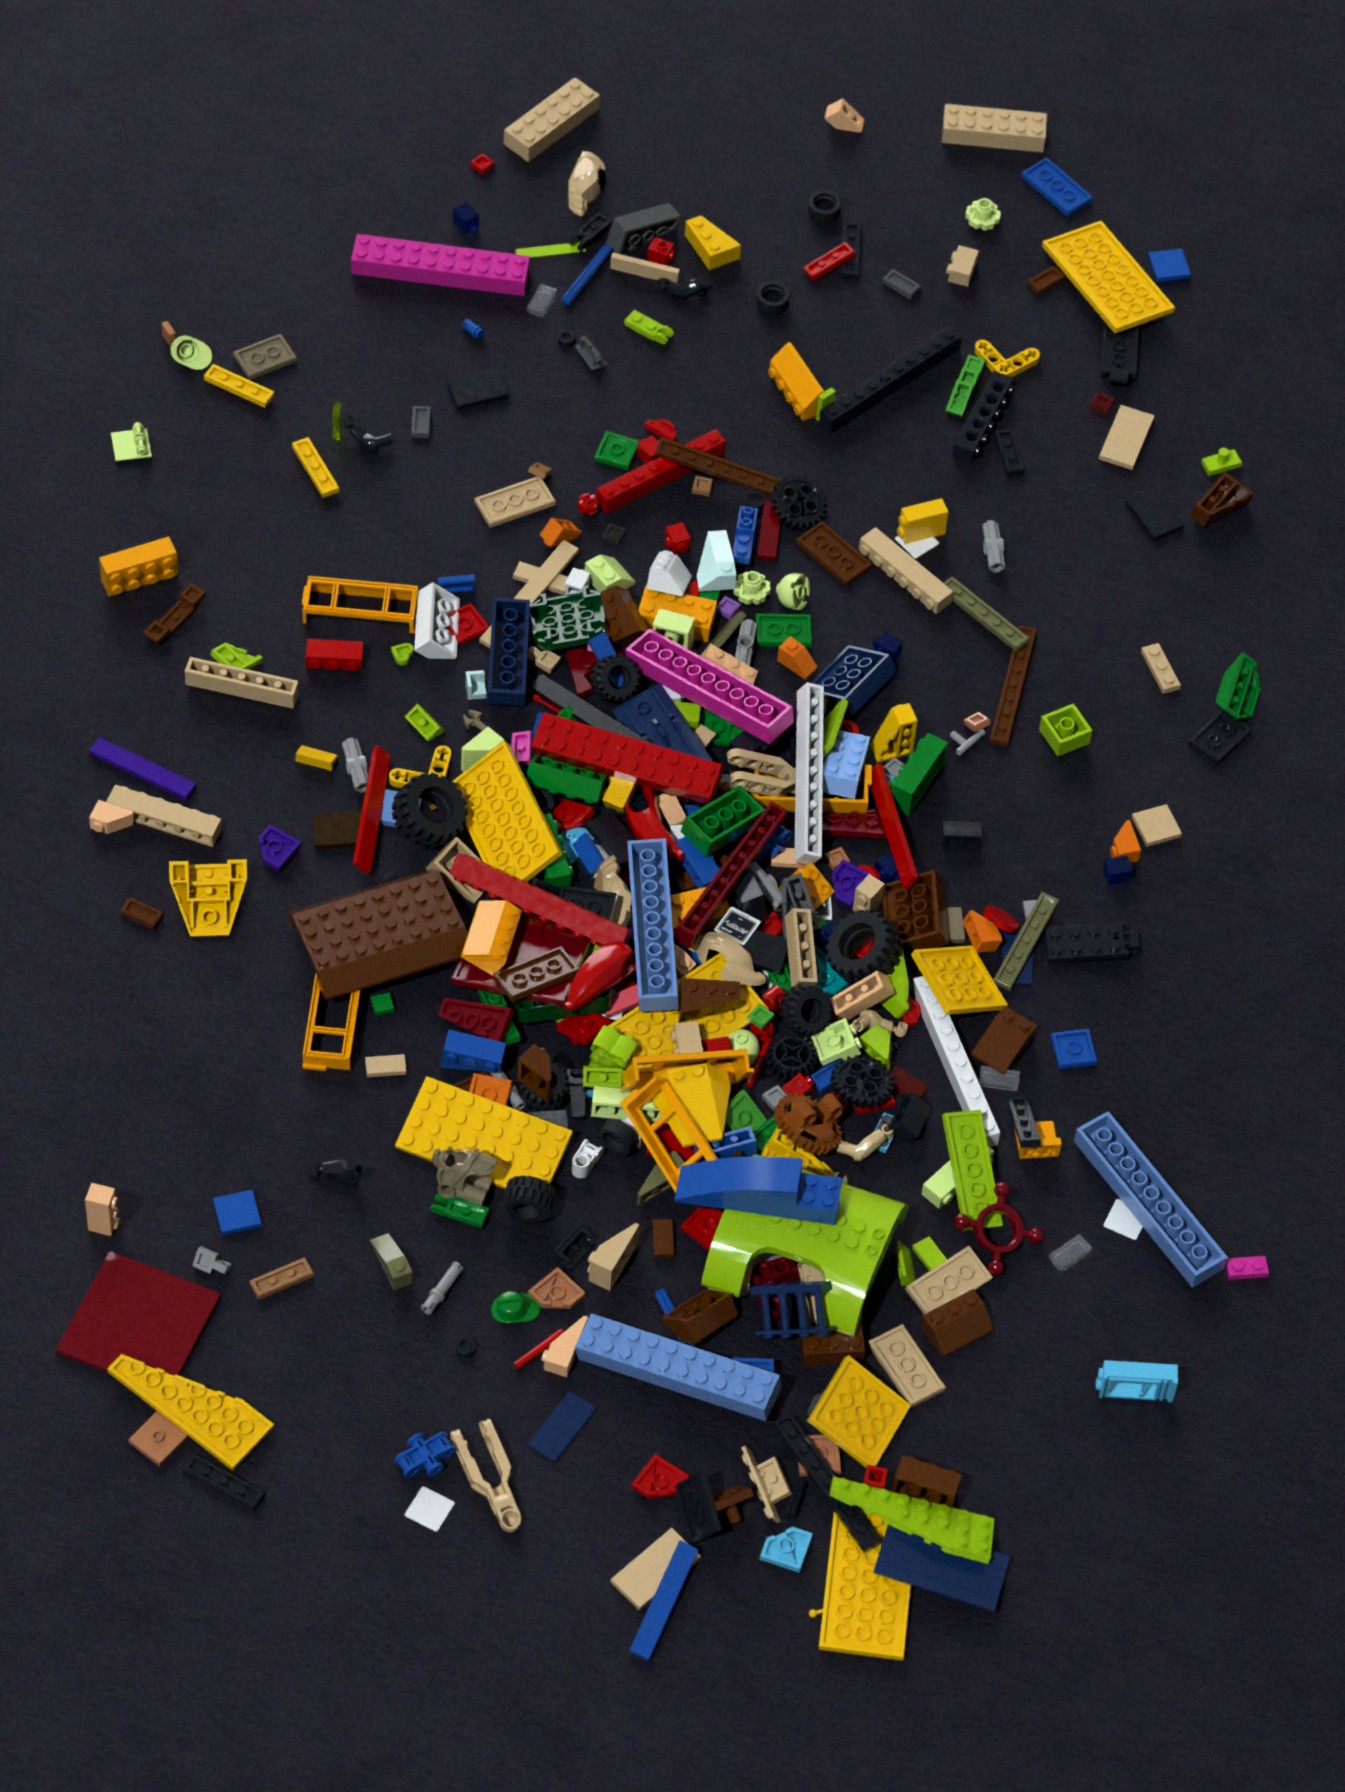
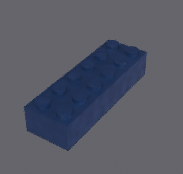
M493 598L487 704L524 706L530 600Z

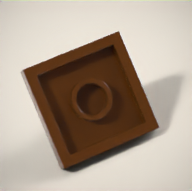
M736 1485L713 1495L716 1511L725 1508L729 1522L733 1524L742 1520L736 1503L754 1495L751 1488Z

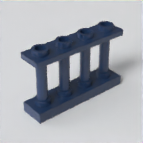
M831 1281L768 1283L751 1286L750 1294L759 1295V1298H761L764 1329L755 1331L756 1335H763V1338H774L777 1334H780L781 1338L793 1337V1334H798L799 1337L811 1336V1333H816V1336L829 1335L828 1332L835 1330V1326L825 1325L822 1295H824V1291L832 1289ZM806 1292H812V1296L815 1299L817 1326L808 1327ZM788 1293H794V1296L797 1298L800 1327H790L787 1304ZM771 1294H776V1297H779L782 1328H772L769 1302Z

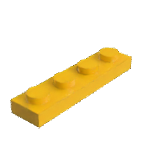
M212 364L204 374L205 381L264 408L267 407L275 396L274 391L215 364Z
M309 437L293 442L292 448L322 498L339 493V486Z

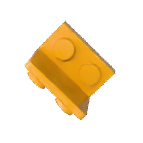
M809 862L800 866L791 876L802 873L815 911L834 893V889L815 865Z
M1053 1121L1035 1122L1041 1140L1039 1147H1020L1015 1130L1019 1159L1059 1157L1061 1139L1056 1138Z

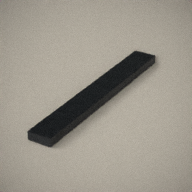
M543 674L529 685L530 690L558 708L571 707L573 709L572 715L586 725L650 743Z
M788 1413L774 1421L773 1427L863 1553L882 1544L881 1538L857 1505L850 1506L829 1496L832 1478L836 1476L792 1414Z

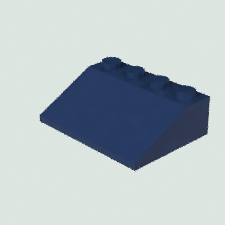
M848 645L811 683L824 686V695L828 698L827 707L832 710L842 698L848 700L845 715L852 717L894 675L896 669L890 654Z

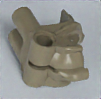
M452 1147L443 1151L435 1149L432 1162L438 1168V1194L447 1199L459 1197L482 1206L493 1181L492 1178L486 1177V1175L493 1172L498 1159L486 1152H480L479 1148L470 1149L469 1151H454Z

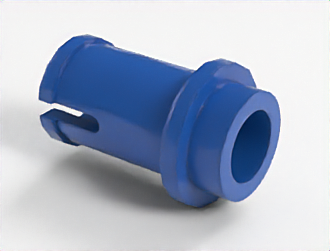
M469 318L464 320V323L467 325L462 323V328L470 332L473 338L480 339L484 335L483 327L476 325Z

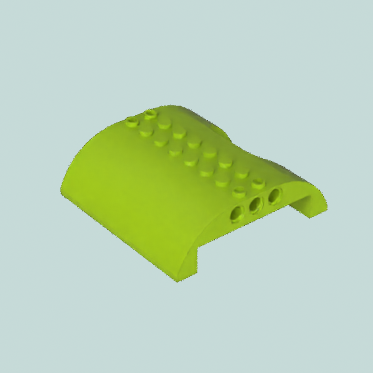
M802 1169L803 1173L815 1174ZM842 1183L836 1225L725 1209L708 1253L701 1285L721 1292L731 1293V1295L739 1298L746 1284L747 1269L751 1261L759 1254L774 1253L812 1266L820 1271L824 1281H831L832 1289L824 1291V1295H822L825 1325L835 1326V1331L854 1336L861 1321L863 1304L898 1224L902 1225L909 1205Z

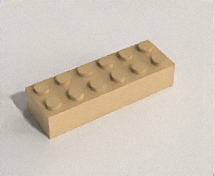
M573 78L504 130V145L526 161H531L599 110L600 95L577 78Z
M945 104L942 143L1043 152L1047 113Z

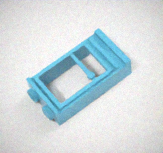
M1104 1360L1102 1368L1098 1369L1095 1388L1099 1390V1398H1102L1104 1395V1397L1159 1399V1401L1167 1399V1402H1173L1178 1385V1365Z

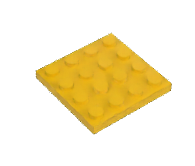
M973 945L916 949L912 952V958L946 1015L998 1011L1008 1006Z
M848 1355L843 1359L807 1421L867 1468V1465H877L911 1405Z

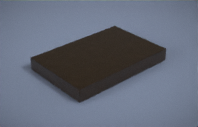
M362 811L312 814L315 849L356 846Z

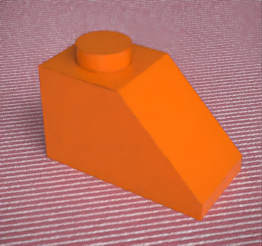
M551 518L540 533V536L549 547H558L563 540L569 543L578 537L582 531L571 521Z
M791 636L779 646L777 661L803 679L807 680L817 670L818 667L806 647Z
M1130 820L1124 823L1114 838L1112 847H1110L1111 857L1115 858L1117 865L1137 862L1140 858L1141 848Z
M971 910L968 912L963 920V924L976 952L996 951L1003 941L998 928L993 922Z

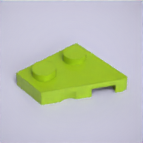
M226 642L211 650V656L218 663L248 670L262 663L263 659L260 655H257V657L247 654V650L236 648L234 645Z

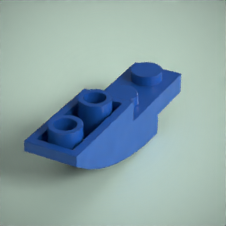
M740 506L732 552L734 563H750L758 508Z

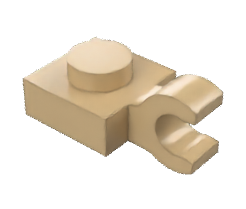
M531 646L527 651L529 652L527 658L535 661L536 666L551 674L561 660V657L549 650L542 652L535 646Z

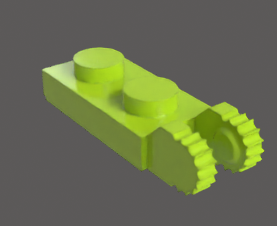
M633 310L624 320L625 326L661 344H666L668 342L667 337L671 338L674 335L673 330L668 326H663L636 310Z

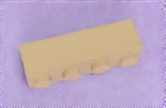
M792 908L785 916L791 987L798 985L814 986L818 980L811 909Z

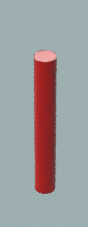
M771 1037L764 1040L759 1055L752 1067L754 1068V1073L748 1077L745 1083L748 1087H753L764 1062L766 1049L769 1047L770 1042L773 1041Z
M560 1328L513 1363L515 1368L520 1369L550 1347L551 1343L564 1333V1330Z

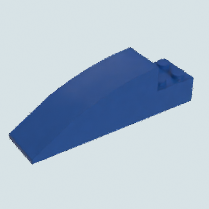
M767 1156L721 1158L681 1166L674 1202L836 1225L842 1178L803 1173V1159Z

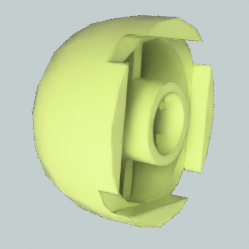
M791 573L782 578L776 587V593L782 605L793 610H801L805 607L807 601H804L805 596H809L810 593L809 579L804 577L805 574Z
M746 1029L732 1032L728 1036L732 1044V1050L747 1049L749 1066H752L760 1052L757 1037ZM727 1058L724 1062H732L735 1058Z

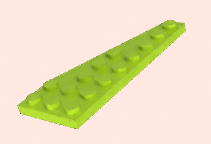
M833 1476L829 1496L850 1506L857 1505L865 1509L864 1513L870 1516L874 1513L882 1517L883 1522L909 1535L917 1534L923 1537V1542L929 1545L933 1542L941 1546V1550L948 1554L986 1564L989 1563L994 1518Z

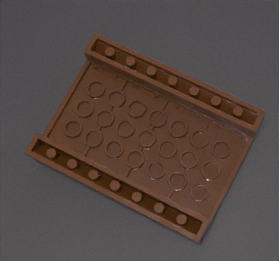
M435 869L426 870L287 912L293 929H297L318 975L319 988L325 1001L462 959L460 956L467 938L465 925L439 871Z

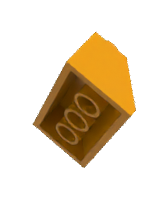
M788 342L770 360L768 373L776 381L778 389L784 393L787 402L793 406L795 414L799 415L802 421L816 416L818 396L824 390L791 342Z
M506 900L479 901L460 957L493 976V973L498 972L505 965L522 910Z

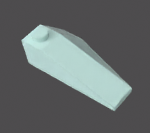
M726 530L708 531L697 572L699 591L735 589L736 570Z

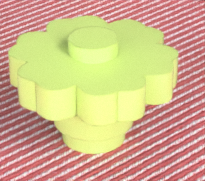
M982 198L978 201H973L972 206H967L965 218L969 220L968 224L973 226V228L988 230L993 229L994 224H999L1001 212L997 210L998 206L996 204H993L987 198Z
M744 572L738 575L733 593L739 596L738 600L740 602H744L747 605L753 602L758 605L761 602H765L766 596L770 595V582L765 580V576L758 572Z

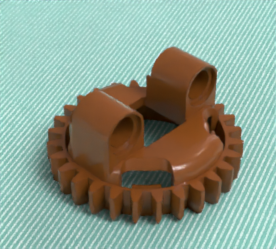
M789 1093L788 1096L784 1095L774 1109L775 1113L773 1116L776 1118L774 1122L778 1124L777 1129H781V1134L786 1135V1140L792 1141V1145L796 1144L798 1149L803 1148L805 1152L809 1150L811 1154H815V1152L817 1155L827 1154L837 1147L842 1139L840 1137L842 1132L839 1131L841 1126L837 1125L839 1122L837 1119L843 1113V1106L833 1093L824 1096L819 1103H817V1099L812 1101L809 1095L807 1097L802 1093L800 1096L797 1093H794V1095ZM816 1119L821 1123L812 1126ZM802 1131H805L817 1137V1140L813 1142L811 1139L802 1137L800 1134Z

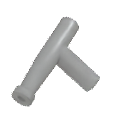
M981 729L966 740L953 731L950 737L961 745L955 750L957 755L961 756L984 736L986 732Z

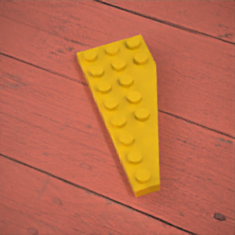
M121 1354L107 1368L108 1373L232 1471L274 1428L272 1422L240 1398L229 1397L224 1392L213 1391L205 1388V1385L176 1374L173 1376L165 1373V1370L149 1367L144 1362Z

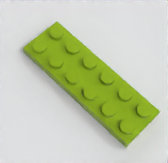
M981 1110L944 1113L942 1119L960 1214H965L969 1219L976 1220L979 1213L985 1207L997 1203V1196L994 1193L995 1181ZM989 1213L983 1222V1229L1000 1228L1003 1226L1001 1214ZM967 1227L963 1231H972L974 1229Z

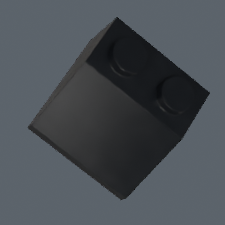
M748 869L735 889L737 898L734 900L738 910L740 909V911L760 920L761 923L769 920L765 899L751 870Z

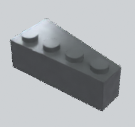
M669 203L618 216L613 220L606 244L612 246L613 253L623 255V251L627 249L632 251L636 249V245L642 242L646 244L654 236L659 238L675 230L680 215Z

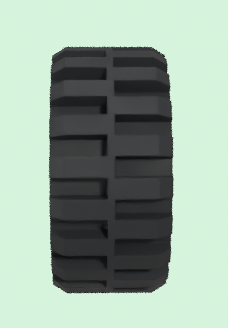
M423 773L420 776L413 777L396 793L392 803V810H394L392 817L393 820H396V823H394L396 828L400 829V834L403 838H408V842L411 844L415 843L417 847L422 849L425 846L426 849L443 847L461 833L464 829L463 826L467 822L468 808H465L467 803L465 798L461 796L463 793L455 787V783L447 781L448 778L444 776L438 777V774L435 773L430 775ZM419 799H426L437 807L441 815V824L433 823L423 816L418 804Z
M859 910L855 914L850 913L846 915L847 918H842L838 921L839 924L833 927L831 930L832 934L827 939L829 944L826 945V958L830 963V967L841 978L853 985L876 971L885 975H891L894 972L893 968L895 965L898 966L900 962L898 958L902 956L903 950L900 947H903V941L900 932L886 917L873 910H865V912ZM875 937L871 950L865 956L854 960V954L858 946L866 939Z

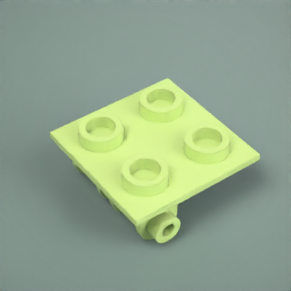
M135 423L132 428L133 430L111 433L116 461L152 457L147 428L144 429L141 423Z

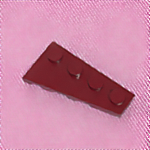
M444 998L438 1016L482 1038L503 1042L514 1011L507 1007Z

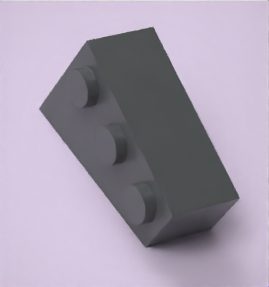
M802 873L783 879L781 881L782 937L787 939L785 916L792 908L811 909L813 931L818 930L820 925Z

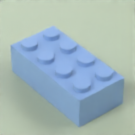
M839 730L834 747L826 755L823 764V793L855 799L868 753L869 736Z

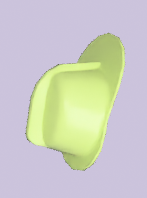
M186 335L179 336L171 345V355L174 360L189 368L196 370L204 369L211 362L212 353L210 348L195 338Z

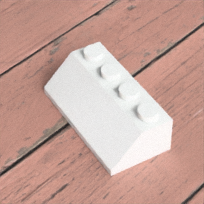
M433 582L418 591L414 650L429 659L457 658V640L455 635L452 636L446 627L450 625L458 635L459 613L457 609H459L460 598ZM456 610V613L453 616L448 617L446 615Z

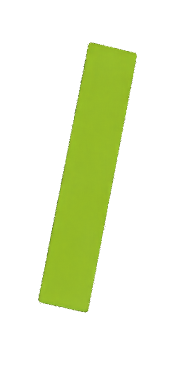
M580 242L574 246L566 243L515 250L517 255L530 257L580 252L577 249Z

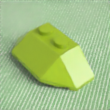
M903 951L902 956L898 958L900 960L898 966L895 965L893 968L894 972L891 975H887L890 978L895 993L880 1001L897 1019L909 1009V1003H907L909 981Z

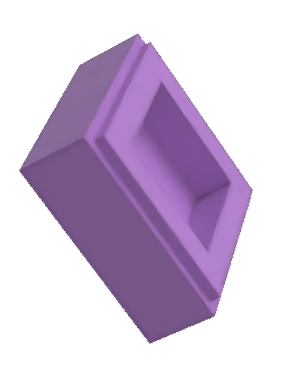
M725 596L717 605L716 612L731 619L738 612L741 604Z

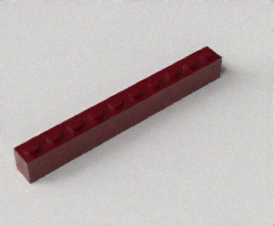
M772 801L769 803L679 923L674 940L689 949L692 947L739 884L745 871L751 868L783 825L787 814L786 809Z

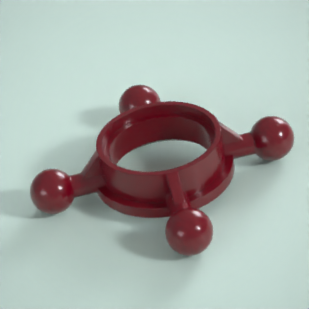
M999 1182L994 1187L997 1203L985 1207L979 1213L976 1220L969 1219L965 1214H958L954 1218L956 1228L964 1230L967 1227L973 1228L979 1245L992 1253L993 1260L988 1264V1270L995 1276L1000 1275L1004 1270V1265L1001 1262V1253H1007L1015 1249L1020 1244L1022 1237L1028 1238L1030 1242L1035 1244L1040 1243L1044 1238L1043 1231L1039 1228L1025 1230L1019 1214L1010 1206L1005 1205V1197L1008 1196L1010 1188L1004 1182ZM989 1213H999L1009 1220L1012 1226V1238L1007 1245L998 1246L986 1238L983 1231V1222Z

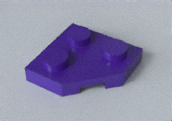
M271 824L259 836L263 863L278 872L301 847L299 840Z
M843 859L832 873L836 899L852 908L855 889L869 873Z

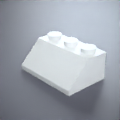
M659 551L650 567L646 589L683 596L692 579V575L678 555L673 554L671 551Z

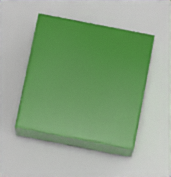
M758 1004L747 1016V1020L763 1030L774 1019L775 1014L761 1004Z

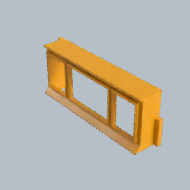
M308 576L307 586H304L302 605H304L302 609L303 623H307L308 614L407 622L409 623V633H415L418 586ZM311 592L332 593L330 607L309 605ZM338 594L384 598L382 611L336 607ZM389 599L411 601L410 614L388 612Z
M864 765L863 774L860 779L862 799H839L837 795H833V798H822V812L850 813L857 811L858 814L867 813L868 786H872V765ZM754 769V774L781 779L777 775L758 772ZM751 792V796L764 809L772 801L787 811H795V797H787V793L779 797L759 796L758 793Z
M317 973L315 974L303 1049V1069L326 1071V1068L350 1070V1057L361 990L351 993L346 1029L315 1026L320 995ZM313 1033L344 1036L342 1054L311 1051Z
M747 1049L632 1057V1064L625 1071H622L623 1086L620 1088V1092H633L636 1088L640 1090L653 1077H660L667 1070L698 1065L661 1067L664 1063L707 1060L705 1063L727 1071L730 1084H739L744 1078H748L754 1073V1068L749 1066ZM735 1058L732 1062L715 1063L718 1059ZM654 1064L651 1068H638L637 1066Z
M655 1076L640 1090L636 1088L620 1102L675 1193L681 1166L679 1168L676 1166L655 1132L675 1113H677L699 1148L682 1166L694 1164L703 1156L706 1161L718 1159L668 1079ZM662 1089L672 1107L651 1125L641 1107Z

